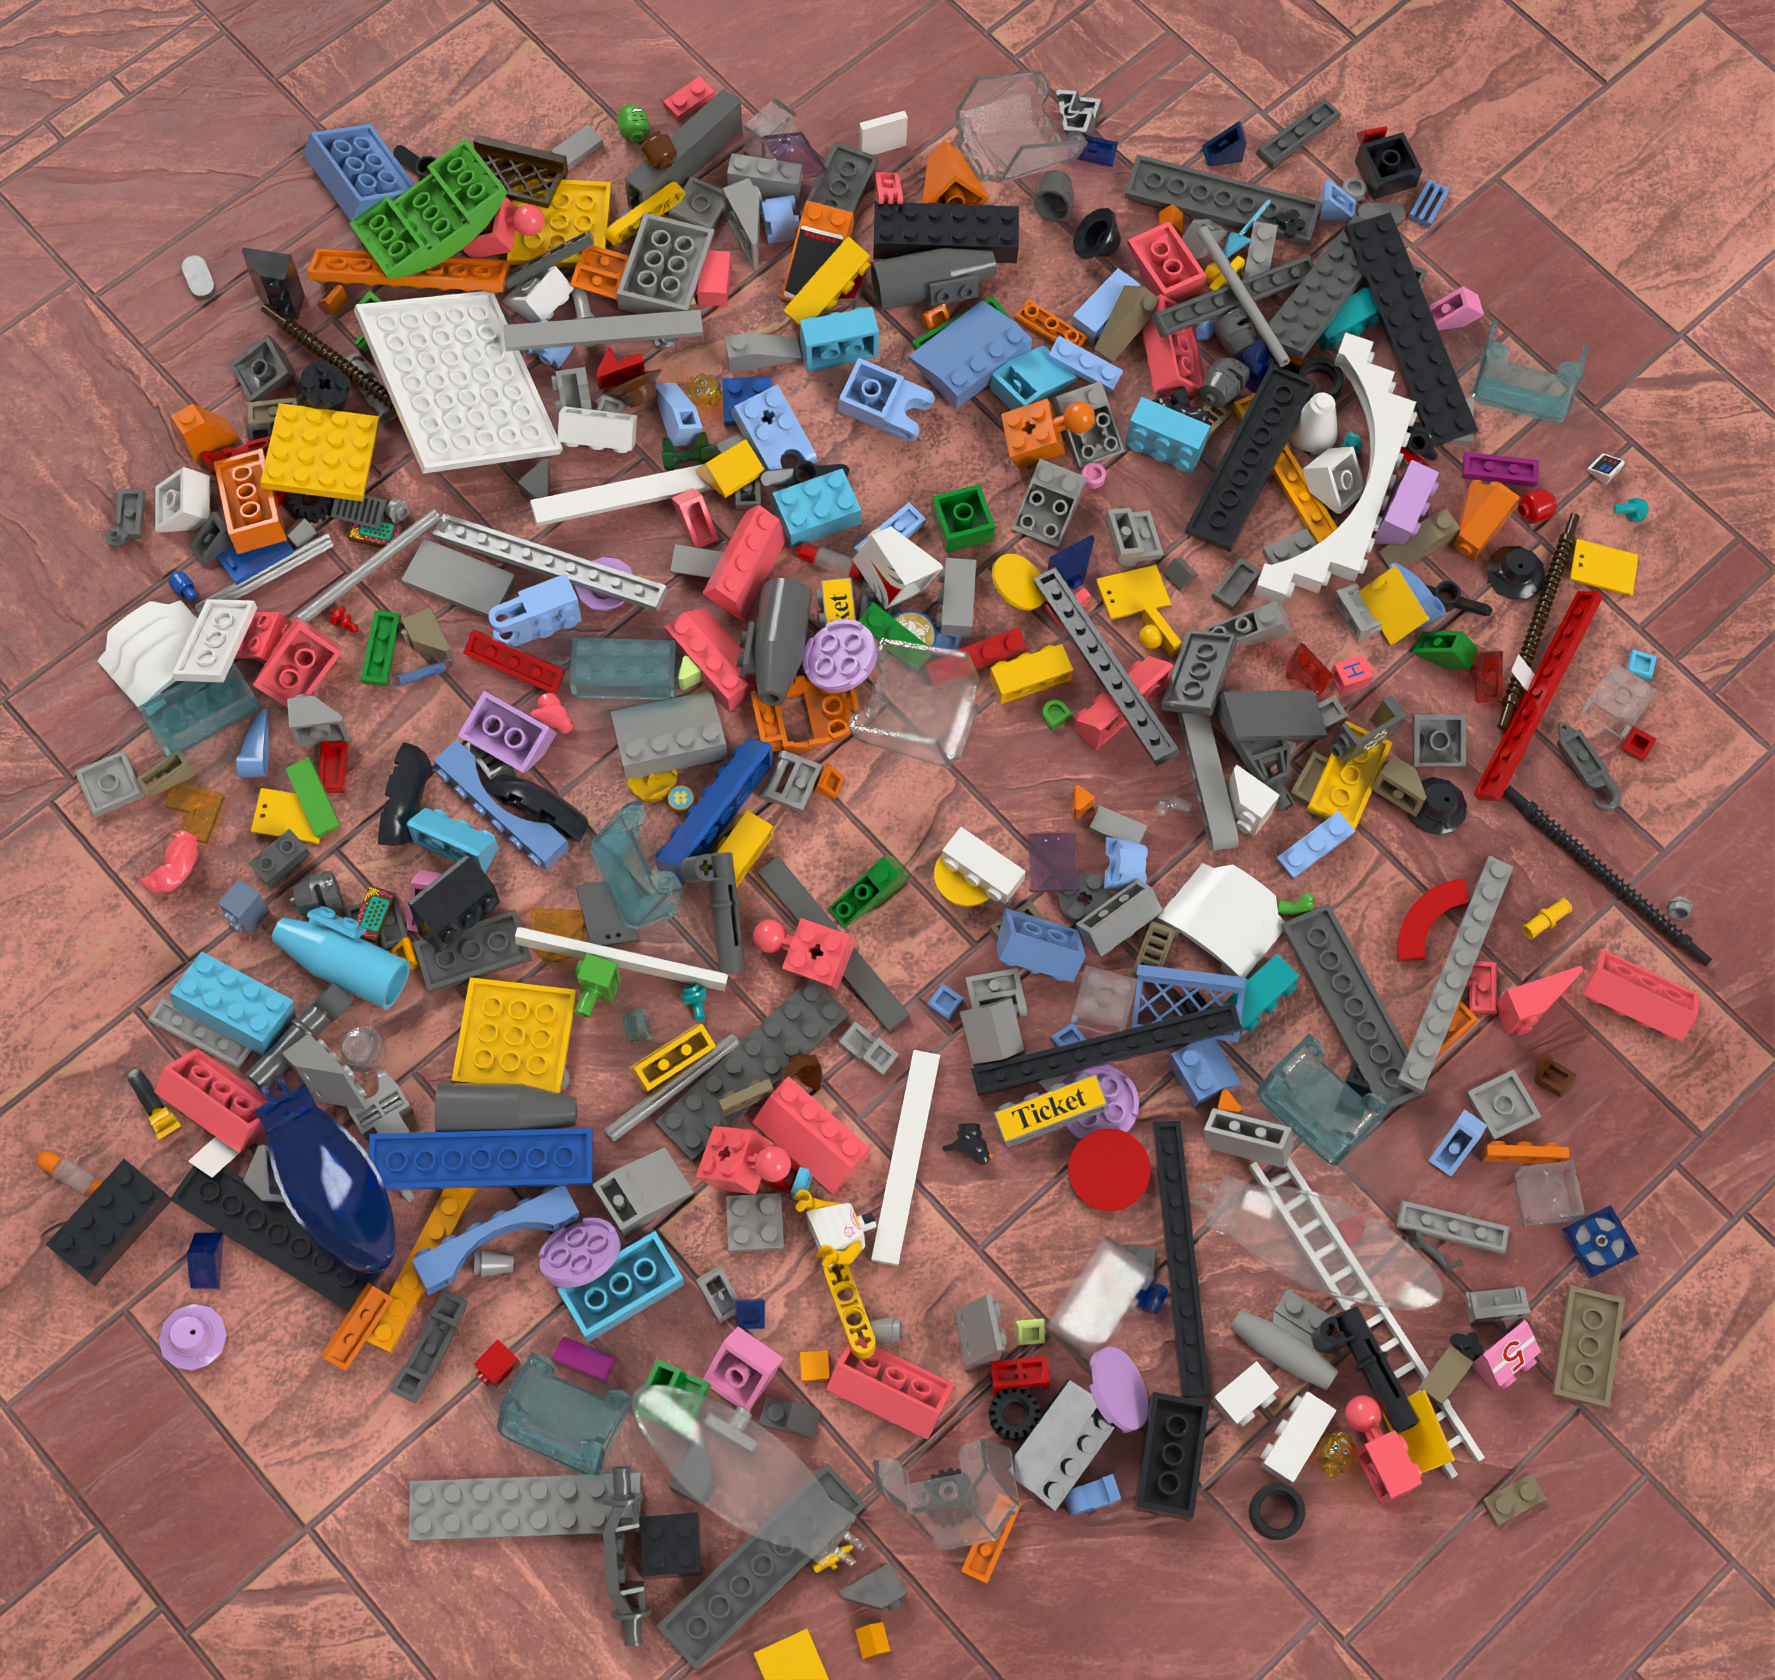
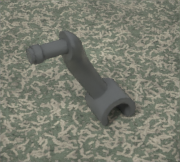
M1420 1231L1416 1232L1418 1241H1412L1409 1235H1406L1405 1244L1409 1249L1417 1250L1421 1247L1446 1272L1450 1273L1452 1268L1463 1265L1460 1259L1448 1263L1440 1251L1423 1240V1234Z

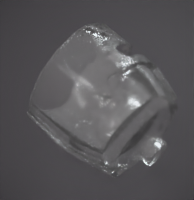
M361 1026L354 1028L339 1039V1051L342 1061L353 1073H368L376 1070L383 1063L386 1055V1045L380 1033L374 1027Z

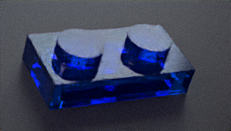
M1072 132L1066 157L1113 167L1118 142Z

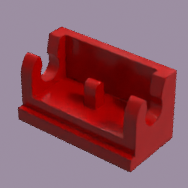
M1039 1356L990 1361L992 1394H998L999 1389L1042 1385L1043 1389H1049L1050 1377L1047 1357Z

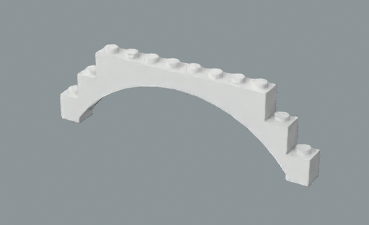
M1345 333L1334 363L1335 366L1341 368L1351 382L1366 416L1370 438V463L1364 492L1347 519L1324 541L1289 560L1273 565L1265 563L1256 585L1254 596L1271 602L1277 601L1282 605L1285 597H1291L1294 586L1319 593L1322 585L1327 586L1331 574L1355 581L1358 573L1363 575L1368 560L1364 559L1366 552H1371L1375 538L1371 537L1372 532L1378 531L1382 517L1378 516L1380 509L1385 510L1389 500V496L1385 495L1387 488L1392 489L1396 479V475L1392 474L1394 467L1399 468L1403 458V454L1399 453L1401 446L1406 447L1411 434L1406 432L1408 426H1413L1417 416V412L1413 411L1416 404L1415 401L1392 394L1396 382L1392 381L1395 372L1371 364L1375 354L1371 352L1372 341Z

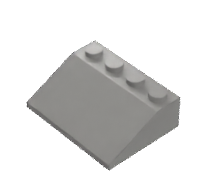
M644 213L617 291L618 309L637 314L688 311L715 230Z
M711 690L611 711L626 780L728 759L723 729Z

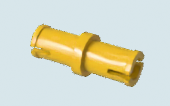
M1561 898L1549 908L1541 909L1535 918L1521 926L1523 934L1532 940L1545 929H1552L1558 920L1572 912V906L1565 898Z

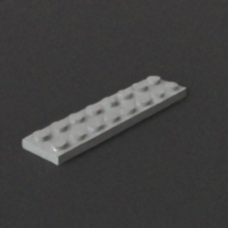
M630 1473L631 1491L641 1493V1474ZM613 1474L410 1481L409 1541L603 1534L613 1507L604 1505L603 1498L614 1494ZM639 1502L640 1517H641V1502ZM632 1504L625 1505L621 1518H633ZM640 1527L624 1530V1533H640Z

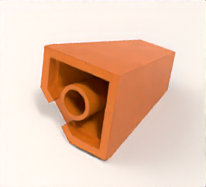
M944 140L928 156L922 203L983 205L989 199L987 192L961 151Z
M193 403L170 416L171 427L196 464L204 460L201 454L209 451L210 453L218 452L240 440L226 418Z
M1473 480L1465 494L1458 524L1461 529L1453 546L1461 555L1469 557L1474 561L1509 520L1520 496L1500 482H1491L1490 485H1485L1481 480Z

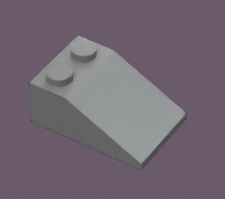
M748 178L723 188L724 216L755 272L759 267L760 214L762 213L759 200L762 199L759 188L753 186Z

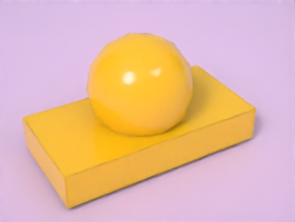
M1237 256L1231 263L1238 277L1241 276L1245 260L1240 256ZM1215 262L1210 263L1204 271L1206 274L1205 280L1211 284L1208 293L1229 285Z
M1152 604L1145 607L1141 620L1146 626L1139 633L1141 645L1147 649H1155L1162 645L1168 655L1173 657L1179 651L1181 640Z

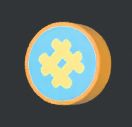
M682 785L672 788L668 794L670 808L677 813L687 812L694 805L692 790Z

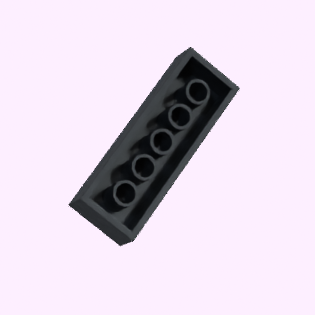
M875 202L873 259H889L940 248L992 251L996 263L1017 264L1019 250V206L931 203L897 204V202H893V204H888V202L878 204V202Z

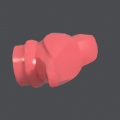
M553 693L540 696L537 700V709L530 713L532 718L539 719L548 727L556 728L563 734L569 733L575 727V724L569 718L568 712L561 706L560 699Z

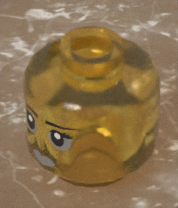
M704 373L698 374L695 378L691 376L685 385L689 400L703 410H708L710 407L715 408L723 394L721 384Z
M1338 1431L1332 1432V1434L1323 1436L1315 1459L1325 1474L1332 1477L1344 1475L1351 1470L1357 1448L1352 1438L1347 1434Z

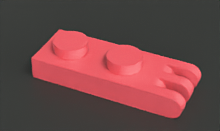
M875 172L878 204H883L884 201L888 202V204H893L894 201H897V204H903L899 172Z

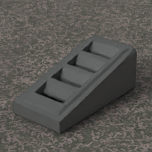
M470 742L465 745L467 750L475 756L477 764L490 783L495 778L503 775L516 776L512 766L484 750L477 753L476 751L480 748Z

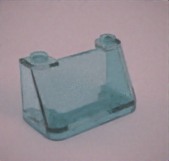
M641 799L625 804L594 837L591 844V854L621 919L631 929H640L677 915L683 893V888L678 878L672 872L660 871L652 874L636 840L637 837H640L641 833L639 827L644 824L647 815Z
M1308 1034L1270 1071L1257 1089L1256 1094L1259 1101L1284 1125L1291 1127L1292 1132L1326 1163L1337 1166L1391 1107L1378 1094L1368 1093L1362 1098L1322 1062L1326 1056L1324 1045L1311 1034Z
M531 1352L501 1403L497 1431L506 1440L581 1474L599 1476L629 1414L634 1397L628 1395L623 1390H610L605 1398L556 1377L553 1362L546 1356H540Z

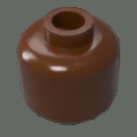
M657 131L643 139L644 143L641 146V150L651 168L659 167L660 170H665L673 165L672 160L677 156V151L668 134H661L660 131Z

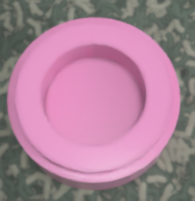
M1089 463L1083 467L1081 475L1088 478L1086 487L1096 489L1104 484L1106 471L1102 465Z

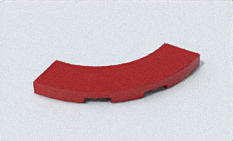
M1465 878L1442 883L1427 891L1413 904L1399 930L1397 962L1424 960L1426 936L1433 922L1447 911L1469 904Z

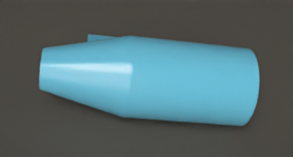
M321 906L308 911L307 917L310 918L308 922L283 917L277 923L272 934V941L313 976L329 984L334 982L340 989L384 1010L389 1009L400 996L409 976L410 962L361 939L360 936L365 934L366 929L359 926L356 920L335 915L334 910Z

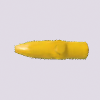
M852 1545L843 1546L828 1553L811 1565L815 1573H818L827 1567H831L832 1570L837 1569L836 1563L844 1558L853 1547Z

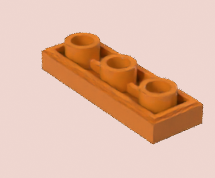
M1029 299L1014 316V321L1054 345L1058 336L1081 348L1088 340L1087 335Z

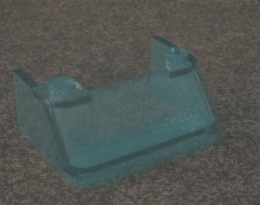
M1493 319L1484 340L1472 388L1474 400L1484 405L1552 423L1563 422L1569 414L1577 392L1589 344L1584 343L1575 362H1563L1558 367L1556 375L1510 363L1509 348L1503 343L1493 341L1498 320Z

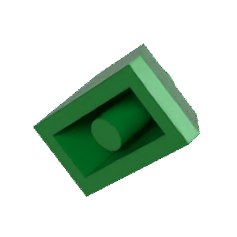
M1424 631L1421 633L1413 653L1447 670H1469L1478 648L1463 631Z

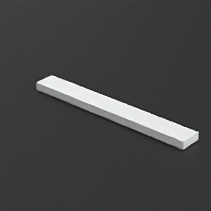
M698 465L530 500V506L536 526L670 499L692 488L698 492L713 490L714 488L696 474L695 469L702 466Z
M517 927L515 934L517 945L583 960L588 953L618 964V968L689 984L698 983L699 986L725 992L728 975L725 973L522 927Z
M918 1050L913 1051L871 1258L872 1262L897 1267L899 1265L940 1055Z

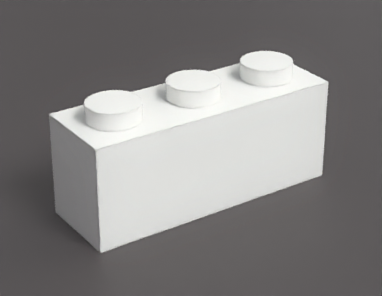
M563 406L559 412L557 442H564V445L569 447H577L580 444L588 445L593 450L612 448L615 452L627 453L632 451L635 446L637 415Z
M962 827L958 829L942 850L941 860L949 870L960 872L969 884L983 888L986 894L994 901L999 902L1000 900L1006 904L1024 881L1025 870Z
M1308 1391L1302 1397L1298 1395L1295 1397L1289 1407V1410L1292 1411L1288 1421L1282 1419L1274 1432L1278 1435L1273 1445L1268 1443L1260 1455V1458L1264 1460L1260 1467L1288 1486L1294 1483L1336 1412V1409Z

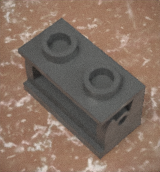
M288 829L248 864L271 888L311 853L299 838Z

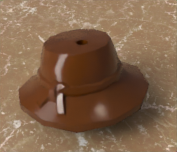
M661 369L650 370L612 385L608 388L610 394L618 396L619 399H623L630 408L640 406L657 397L656 379L662 371Z

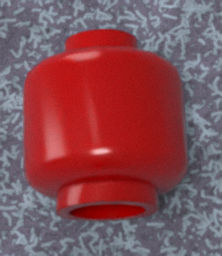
M1540 488L1525 493L1520 497L1517 507L1518 514L1527 523L1535 524L1552 518L1557 508V501L1552 493Z

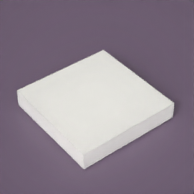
M901 111L861 122L859 127V150L876 155L906 146L908 119L906 112Z

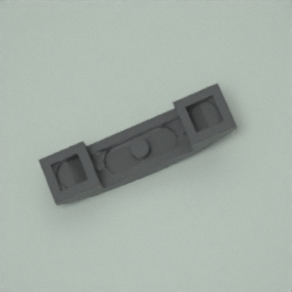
M445 1290L442 1291L430 1313L431 1318L406 1366H402L390 1389L391 1393L415 1404L417 1403L437 1371L456 1334L469 1303L467 1300Z

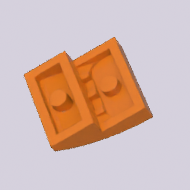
M591 245L582 251L570 286L617 300V291L629 256Z

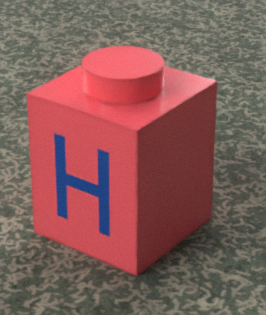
M1362 654L1334 664L1330 676L1339 695L1343 696L1368 687L1373 678V668L1369 662L1365 661Z

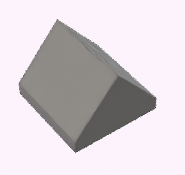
M298 518L285 531L286 541L296 549L312 541L318 535L305 518Z

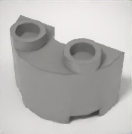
M585 367L556 371V376H551L554 391L559 390L560 400L556 401L558 416L563 406L592 410Z

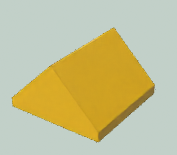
M744 439L698 467L695 471L696 474L726 498L758 478L765 469L748 441Z

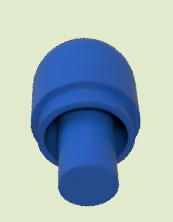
M175 571L170 575L169 585L177 595L186 597L190 602L197 599L198 595L194 591V583L186 573Z

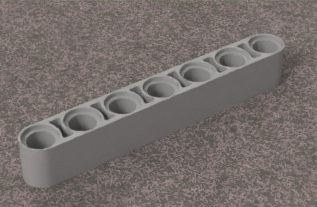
M1177 712L1210 850L1218 851L1236 848L1239 845L1238 832L1209 715Z

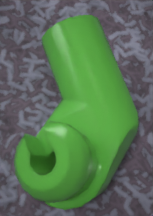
M1303 893L1300 896V902L1296 903L1278 900V913L1299 916L1309 912L1315 906L1313 904L1314 896Z

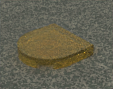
M531 908L530 930L583 941L584 919L582 911ZM532 948L536 955L548 962H563L572 958Z

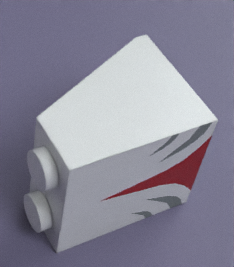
M888 527L882 531L880 528L872 531L867 536V542L858 547L859 552L853 558L854 563L885 609L923 592L943 569L941 563L893 527Z

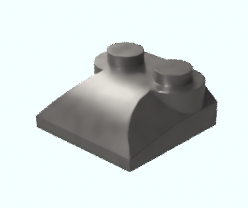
M266 335L230 363L250 402H256L277 387L286 388L290 386L295 377L294 369L283 349L269 335Z
M1465 714L1412 715L1410 730L1412 733L1414 767L1466 766Z

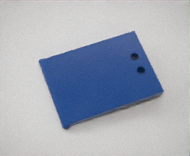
M287 541L237 554L233 546L217 555V558L235 584L238 585L293 554L294 550Z

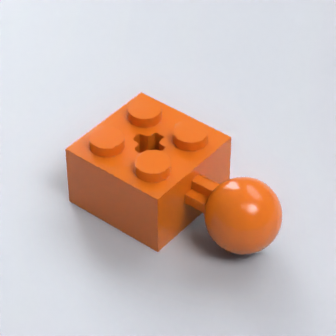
M1048 398L1001 414L1009 456L1018 469L1039 462V459L1046 461L1064 455L1065 449L1061 431L1068 429L1073 433L1082 434L1089 431L1095 422V412L1089 404L1081 401L1071 403L1065 409L1064 415L1058 417L1057 411Z

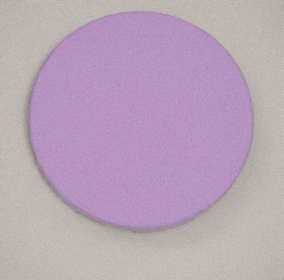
M840 619L829 622L825 628L808 640L802 661L804 672L809 680L823 691L840 693L851 690L861 684L872 672L878 655L877 643L872 633L858 621Z
M1106 1064L1071 1073L1064 1080L1063 1083L1068 1085L1075 1082V1078L1080 1075L1090 1073L1092 1076L1096 1074L1109 1110L1065 1126L1072 1135L1081 1140L1089 1133L1100 1129L1111 1128L1125 1132L1131 1129L1138 1115L1139 1097L1134 1083L1124 1073Z
M583 1218V1222L567 1228L562 1226L546 1240L540 1250L541 1272L550 1284L557 1287L572 1288L590 1283L603 1275L613 1265L620 1251V1238L613 1225L600 1218Z
M1106 1347L1095 1352L1089 1364V1367L1092 1369L1093 1379L1090 1390L1098 1410L1109 1424L1114 1423L1123 1432L1127 1433L1141 1428L1148 1416V1396L1144 1381L1136 1365L1125 1352L1116 1347Z

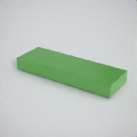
M307 757L286 768L315 836L320 838L342 827L312 759Z

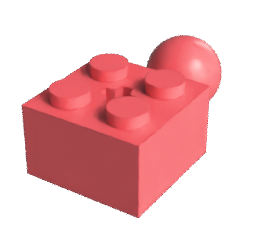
M505 197L489 224L462 250L471 258L512 252L516 230L525 236L538 234L544 227V215L535 205L526 204L517 208Z
M803 918L800 919L794 936L787 934L785 927L773 919L760 922L753 932L754 944L760 951L764 953H775L781 949L788 951L782 969L836 990L839 988L856 943V939L848 934ZM819 949L823 951L822 957L815 956L816 952L819 951Z
M713 1126L696 1178L718 1190L756 1195L761 1178L769 1182H777L788 1175L791 1168V1159L783 1148L773 1146V1142L754 1130Z
M1366 1395L1356 1396L1351 1399L1345 1409L1347 1423L1354 1430L1364 1432L1369 1442L1354 1453L1380 1504L1382 1505L1421 1485V1470L1416 1462H1411L1407 1454L1408 1446L1402 1435L1398 1436L1395 1430L1383 1435L1379 1427L1382 1411L1378 1402Z

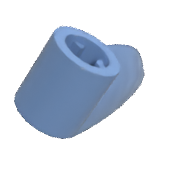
M1397 563L1389 565L1390 569L1394 566L1398 567L1423 610L1430 619L1422 624L1421 628H1425L1446 615L1442 602L1436 596H1433L1426 585L1415 574Z
M263 709L246 734L241 754L237 756V773L239 778L266 777L268 775V709Z

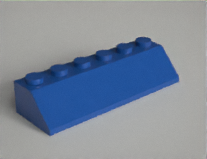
M747 739L742 746L739 744L734 749L731 761L728 765L724 764L719 769L716 775L717 779L713 785L709 784L706 786L701 795L702 799L697 806L694 804L686 814L687 819L682 826L677 825L671 834L672 839L666 846L662 845L657 851L655 858L658 870L681 885L685 884L686 881H684L680 873L682 861L685 858L709 852L773 766L772 745L768 742Z

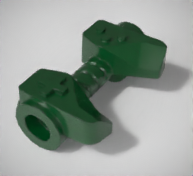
M705 432L698 433L695 450L678 453L670 438H663L661 441L663 451H661L664 469L667 471H673L678 468V463L698 460L700 464H705L718 456L716 444H708Z

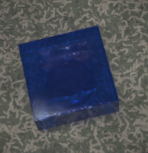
M1143 1280L1131 1305L1138 1310L1157 1315L1169 1290L1161 1284Z
M763 1298L735 1299V1327H740L741 1329L765 1328V1300Z

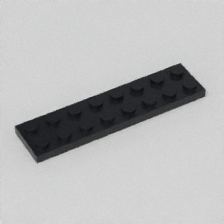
M1270 365L1185 528L1186 534L1231 553L1299 420L1303 407L1309 401L1316 387L1315 381L1276 365Z
M193 1165L169 1199L177 1206L348 1312L366 1285L370 1283L375 1286L386 1270L385 1265L286 1204L262 1201L243 1181L242 1177L226 1167H223L214 1177H210Z

